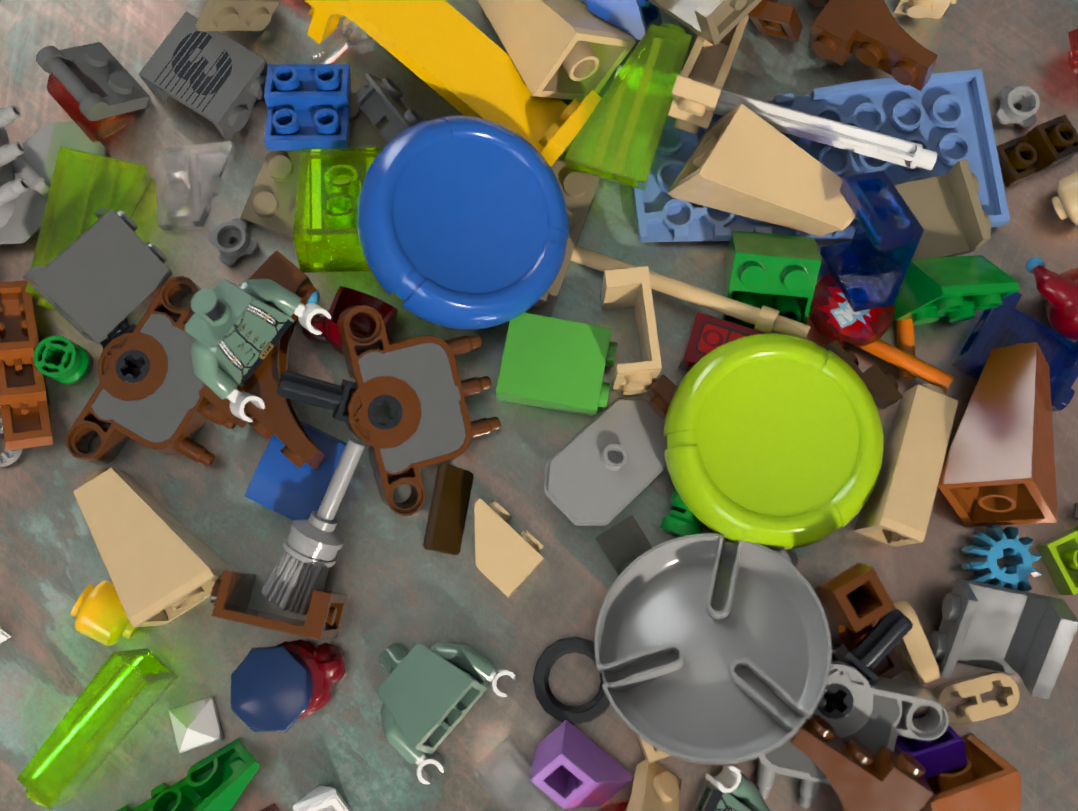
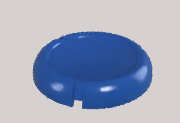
M464 115L442 116L438 119L417 123L397 135L381 150L368 169L361 186L357 206V228L360 244L368 266L377 281L389 295L394 291L405 302L402 306L406 310L424 320L444 327L482 329L497 326L518 317L536 304L548 291L556 279L566 255L567 239L569 238V217L563 191L552 168L539 151L522 136L501 124L483 118Z

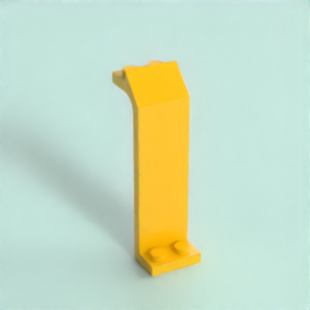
M304 0L311 6L309 15L312 17L307 35L319 45L349 18L464 116L487 119L513 130L532 144L545 158L550 167H552L605 101L593 90L582 102L574 98L569 105L558 98L532 96L510 56L445 0Z

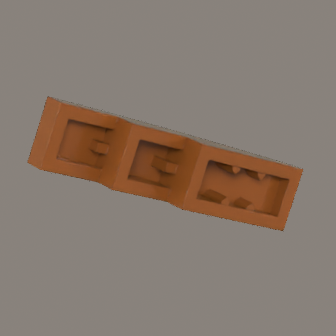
M26 280L0 282V409L6 451L53 445L44 376L35 367L33 360L34 351L39 344L31 288Z

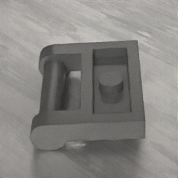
M101 42L58 50L55 46H46L37 53L36 62L45 72L52 73L78 101L80 111L88 120L96 121L147 108L149 94Z

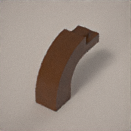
M863 563L854 564L815 589V593L828 621L831 641L836 648H839L844 643L852 650L876 625L880 617L895 609L874 568ZM893 648L874 670L879 677L892 679L906 670L895 648Z

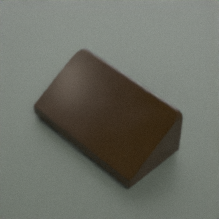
M447 463L438 464L423 542L424 549L449 555H458L460 553L474 479L472 472Z

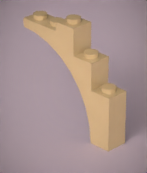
M748 14L715 46L701 36H697L685 66L677 76L671 93L674 99L668 116L676 119L673 127L697 135L699 128L708 130L749 19Z

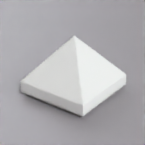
M214 697L169 710L179 754L224 740Z
M321 785L317 786L293 805V811H351L336 788Z

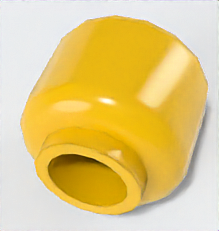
M108 580L102 581L96 586L89 584L78 598L70 614L76 617L74 627L78 632L106 646L116 644L122 636L130 640L138 628L131 625L113 583Z

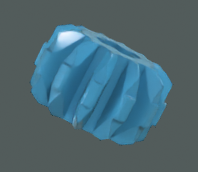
M999 525L987 526L985 533L978 531L971 535L974 546H964L961 550L965 555L971 557V562L964 563L960 567L963 571L974 572L970 579L971 581L1029 592L1032 590L1028 578H1038L1042 575L1036 568L1032 567V562L1040 560L1042 555L1030 553L1028 550L1034 539L1028 536L1019 538V530L1013 526L1006 527L1004 530ZM1003 557L1004 565L998 567L997 558Z

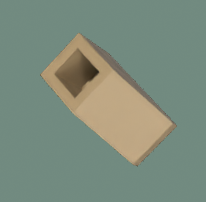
M479 498L474 504L475 566L509 598L544 560V557L538 553L544 546L526 529L518 534L507 523L512 516L494 499L487 505Z

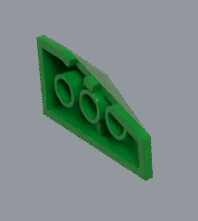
M237 738L192 765L187 773V777L170 787L162 783L151 790L152 798L133 809L125 805L117 811H230L260 765Z

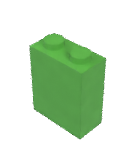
M525 312L510 320L496 387L497 400L595 418L598 407L606 408L610 383L602 381L605 366H614L618 343L610 341L612 328Z

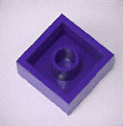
M926 714L921 715V716H918V717H915V718L924 717ZM949 724L943 735L931 741L897 735L894 752L899 755L904 751L917 759L926 770L924 773L925 778L968 764L964 741Z

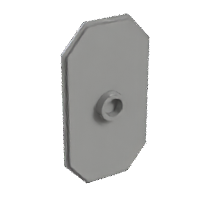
M79 121L47 123L22 143L25 148L24 153L11 162L13 181L20 178L25 179L29 184V190L15 199L13 215L8 223L0 229V244L24 243L103 176L106 148Z
M616 398L545 462L544 494L574 525L607 526L667 467L664 451L668 449L667 436H663L665 419L653 410L646 399Z

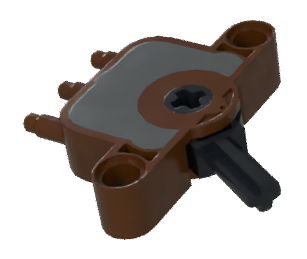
M178 276L169 279L162 286L138 325L134 323L130 325L127 318H125L107 334L108 338L100 342L103 347L98 361L100 384L66 437V447L74 457L98 465L108 464L114 461L128 439L131 438L155 451L167 455L181 453L205 466H210L214 462V454L195 442L196 437L207 420L219 426H224L229 430L234 429L237 424L231 420L226 425L219 422L205 409L210 402L198 392L205 384L194 374L190 353L193 342L184 332L185 325L194 315V311L191 308V302L187 306L179 308L180 300L184 295L193 293L194 296L198 291L202 290L190 278ZM98 434L100 443L97 449L90 453L88 444L91 438Z
M367 305L351 306L340 314L337 325L349 376L355 382L343 379L341 385H337L294 372L284 371L278 382L277 395L333 411L332 417L334 419L344 421L349 431L359 440L370 445L368 451L382 501L396 514L411 516L423 507L426 499L420 468L451 460L462 455L469 447L472 438L490 434L491 431L498 430L501 427L500 419L496 416L470 422L464 397L490 389L492 384L488 376L472 377L460 381L455 355L480 348L482 340L477 334L472 336L465 335L445 341L435 336L414 335L388 342L384 321L376 309ZM361 312L369 318L370 329L365 336L357 338L350 330V321L355 314ZM384 403L385 406L390 408L388 416L381 415L379 418V416L372 413L374 405L382 406ZM403 483L410 484V497L402 503H395L393 501V492L396 487Z

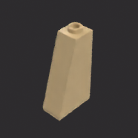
M924 383L916 385L903 393V398L900 401L884 445L883 462L878 481L868 501L861 509L853 531L892 547L922 543L924 541L959 402L946 396V391L941 387Z

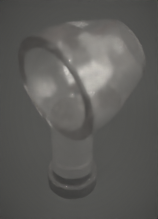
M342 16L338 23L340 36L319 53L311 55L310 58L314 64H332L350 49L360 55L370 53L377 41L352 20ZM361 36L367 37L364 41H356Z

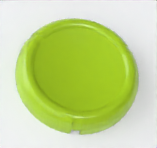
M775 333L755 334L727 342L702 357L683 377L672 396L665 417L663 436H667L668 449L664 451L667 469L676 491L688 509L704 525L717 534H724V538L737 544L741 540L759 543L771 550H789L822 541L829 537L831 533L846 526L859 513L871 496L880 475L884 453V435L879 411L872 394L857 372L841 357L831 350H826L816 345L811 340L798 336Z

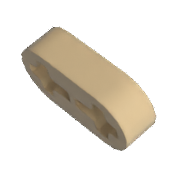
M904 599L893 603L895 608L899 609L913 623L912 629L894 647L906 668L904 671L911 683L918 685L939 679L940 673L937 662L914 609Z
M983 672L946 682L937 686L932 692L944 708L945 703L951 701L950 693L955 697H968V703L956 707L957 714L946 710L949 717L948 723L953 725H966L1006 714L1014 710L1020 698L1016 682L1010 676L997 672ZM992 682L994 685L1003 687L1004 693L998 695V702L987 698L981 699L980 694L993 690Z

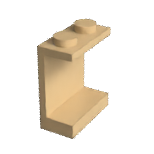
M648 266L607 270L604 272L600 293L602 311L625 308L635 309L641 362L616 365L611 381L612 390L622 389L623 395L642 394L648 391V386H651L656 381L662 370Z

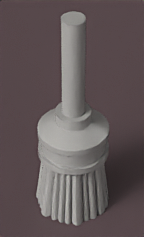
M348 439L318 511H313L309 519L294 520L290 526L291 532L283 542L285 551L262 589L263 596L282 610L306 615L313 590H324L329 569L335 565L337 560L336 554L344 544L343 538L335 531L338 522L334 517L366 446L359 440Z

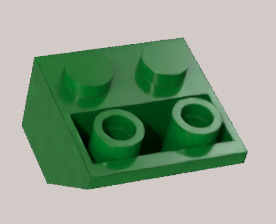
M732 230L725 264L723 296L760 309L764 305L779 310L780 316L806 324L822 262L815 238ZM725 314L721 316L722 320L751 329L755 328L754 324Z
M982 255L907 259L900 263L899 266L897 265L893 272L891 269L885 272L894 320L912 319L914 325L935 322L939 320V317H949V322L966 321L976 317L975 311L998 307L1003 304L1002 298L1020 290L1015 279Z

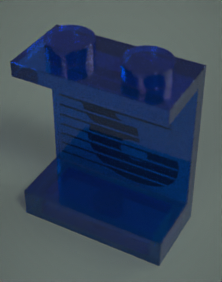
M884 170L844 177L840 192L859 222L851 242L821 247L820 254L853 312L893 305L924 229Z
M1018 292L1002 298V305L983 310L952 366L978 381L992 348L1010 346L1016 343L1037 342L1050 369L1052 412L1063 410L1070 403L1075 393V390L1071 387L1078 376V341L1072 342L1015 309L1022 296Z

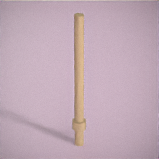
M577 245L571 257L573 262L602 272L638 267ZM649 270L651 289L754 324L755 330L764 333H772L774 331L779 334L807 339L811 326L780 316L779 310L764 305L760 309Z

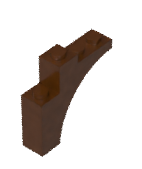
M809 0L815 6L824 7L812 22L808 46L819 57L832 60L842 66L852 54L863 64L874 66L893 76L897 82L903 85H910L920 91L930 80L938 55L919 44L899 25L891 14L885 0Z
M277 250L249 278L273 280L301 297V303L306 305L311 295L316 291L308 276ZM292 314L290 317L294 322L243 388L240 385L236 387L240 392H248L258 396L264 402V410L256 407L251 401L245 404L244 413L253 422H246L234 416L230 411V400L228 398L222 400L206 385L198 392L210 402L205 409L223 425H226L229 420L241 428L249 423L267 440L275 435L285 444L280 452L298 468L307 463L317 471L328 457L306 433L298 418L292 400L277 395L279 379L284 371H288L290 341L298 320V316Z
M812 714L809 719H806L799 728V731L789 739L790 743L806 754L830 781L840 798L842 811H920L934 794L924 776L925 768L913 756L904 751L898 755L885 745H882L877 753L873 755L858 741L852 739L848 743L837 736L834 728L817 714Z

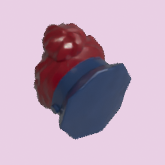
M302 639L291 642L285 641L274 647L252 648L231 674V709L253 732H287L298 719H303L313 714L318 709L324 707L330 700L333 684L341 680L345 674V655L337 646L323 643L316 648L310 641Z

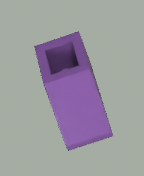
M566 719L536 745L530 781L562 808L570 809L602 806L632 781V774Z

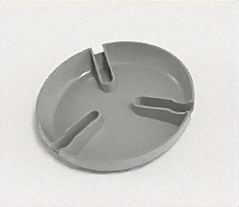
M702 533L678 537L661 543L640 555L623 570L609 589L602 603L595 630L594 648L597 669L602 674L603 689L620 718L634 733L658 750L679 759L701 764L722 765L739 763L767 754L793 737L806 719H809L814 713L822 698L831 668L832 648L828 621L824 609L808 581L792 564L773 550L759 543L739 540L738 544L724 542V534Z

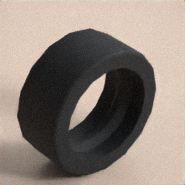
M576 636L559 639L546 647L536 662L533 675L535 696L544 711L557 721L564 722L567 719L573 725L591 722L604 714L611 704L602 686L604 682L601 673L599 691L594 699L585 705L576 707L565 705L557 700L550 690L548 680L550 669L556 660L565 654H584L596 664L595 643L592 640Z

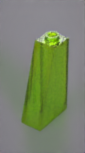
M653 24L650 25L568 148L565 156L567 168L643 191L646 190L669 117L668 113L674 99L671 93L677 76L685 66L692 35L685 34L684 29L673 24H662L661 27Z
M60 146L31 269L35 265L45 267L98 220L94 213L100 208L113 209L115 212L121 210L131 218L151 185L152 176L147 166ZM27 283L25 292L38 300V306L57 311Z
M148 648L113 652L18 776L17 780L26 788L25 793L27 797L36 805L46 807L49 810L69 802L179 676Z

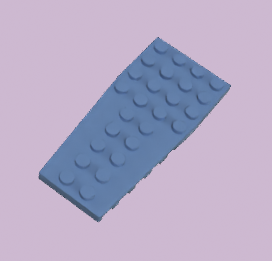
M982 69L931 74L930 80L921 91L910 85H903L892 77L816 88L812 90L811 94L796 97L793 96V93L776 95L773 101H767L768 103L922 144V148L938 153L932 170L920 167L911 169L781 132L859 192L868 180L885 177L888 186L947 174L958 161L967 159L970 171L978 179V196L983 211L990 218L991 228L1005 226L1010 221ZM713 114V117H712V120H711L709 126H711L712 124H714L716 121H718L719 119H721L723 116H722V115H718V114ZM668 115L659 116L658 121L636 125H634V121L626 123L625 136L637 233L640 242L730 241L732 230L815 239L869 238L858 202L854 207L856 216L847 228L820 237L673 198L667 192L706 129L699 128L697 135L673 127L676 119Z

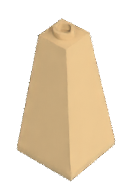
M478 0L532 96L569 100L576 98L583 101L592 90L598 94L636 43L632 35L588 10L587 6L578 0Z
M742 103L709 126L667 194L679 200L820 237L847 228L856 216L854 207L862 196L859 191Z
M101 468L89 474L84 479L85 484L73 491L122 606L133 627L168 624L209 598L215 581L218 578H222L224 570L235 571L126 472L114 468Z

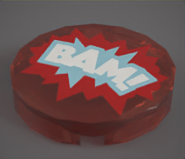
M837 271L824 276L816 284L809 316L817 330L831 341L836 339L840 344L846 341L855 343L854 346H866L878 341L888 331L892 324L895 308L891 295L881 283L872 277L855 271Z

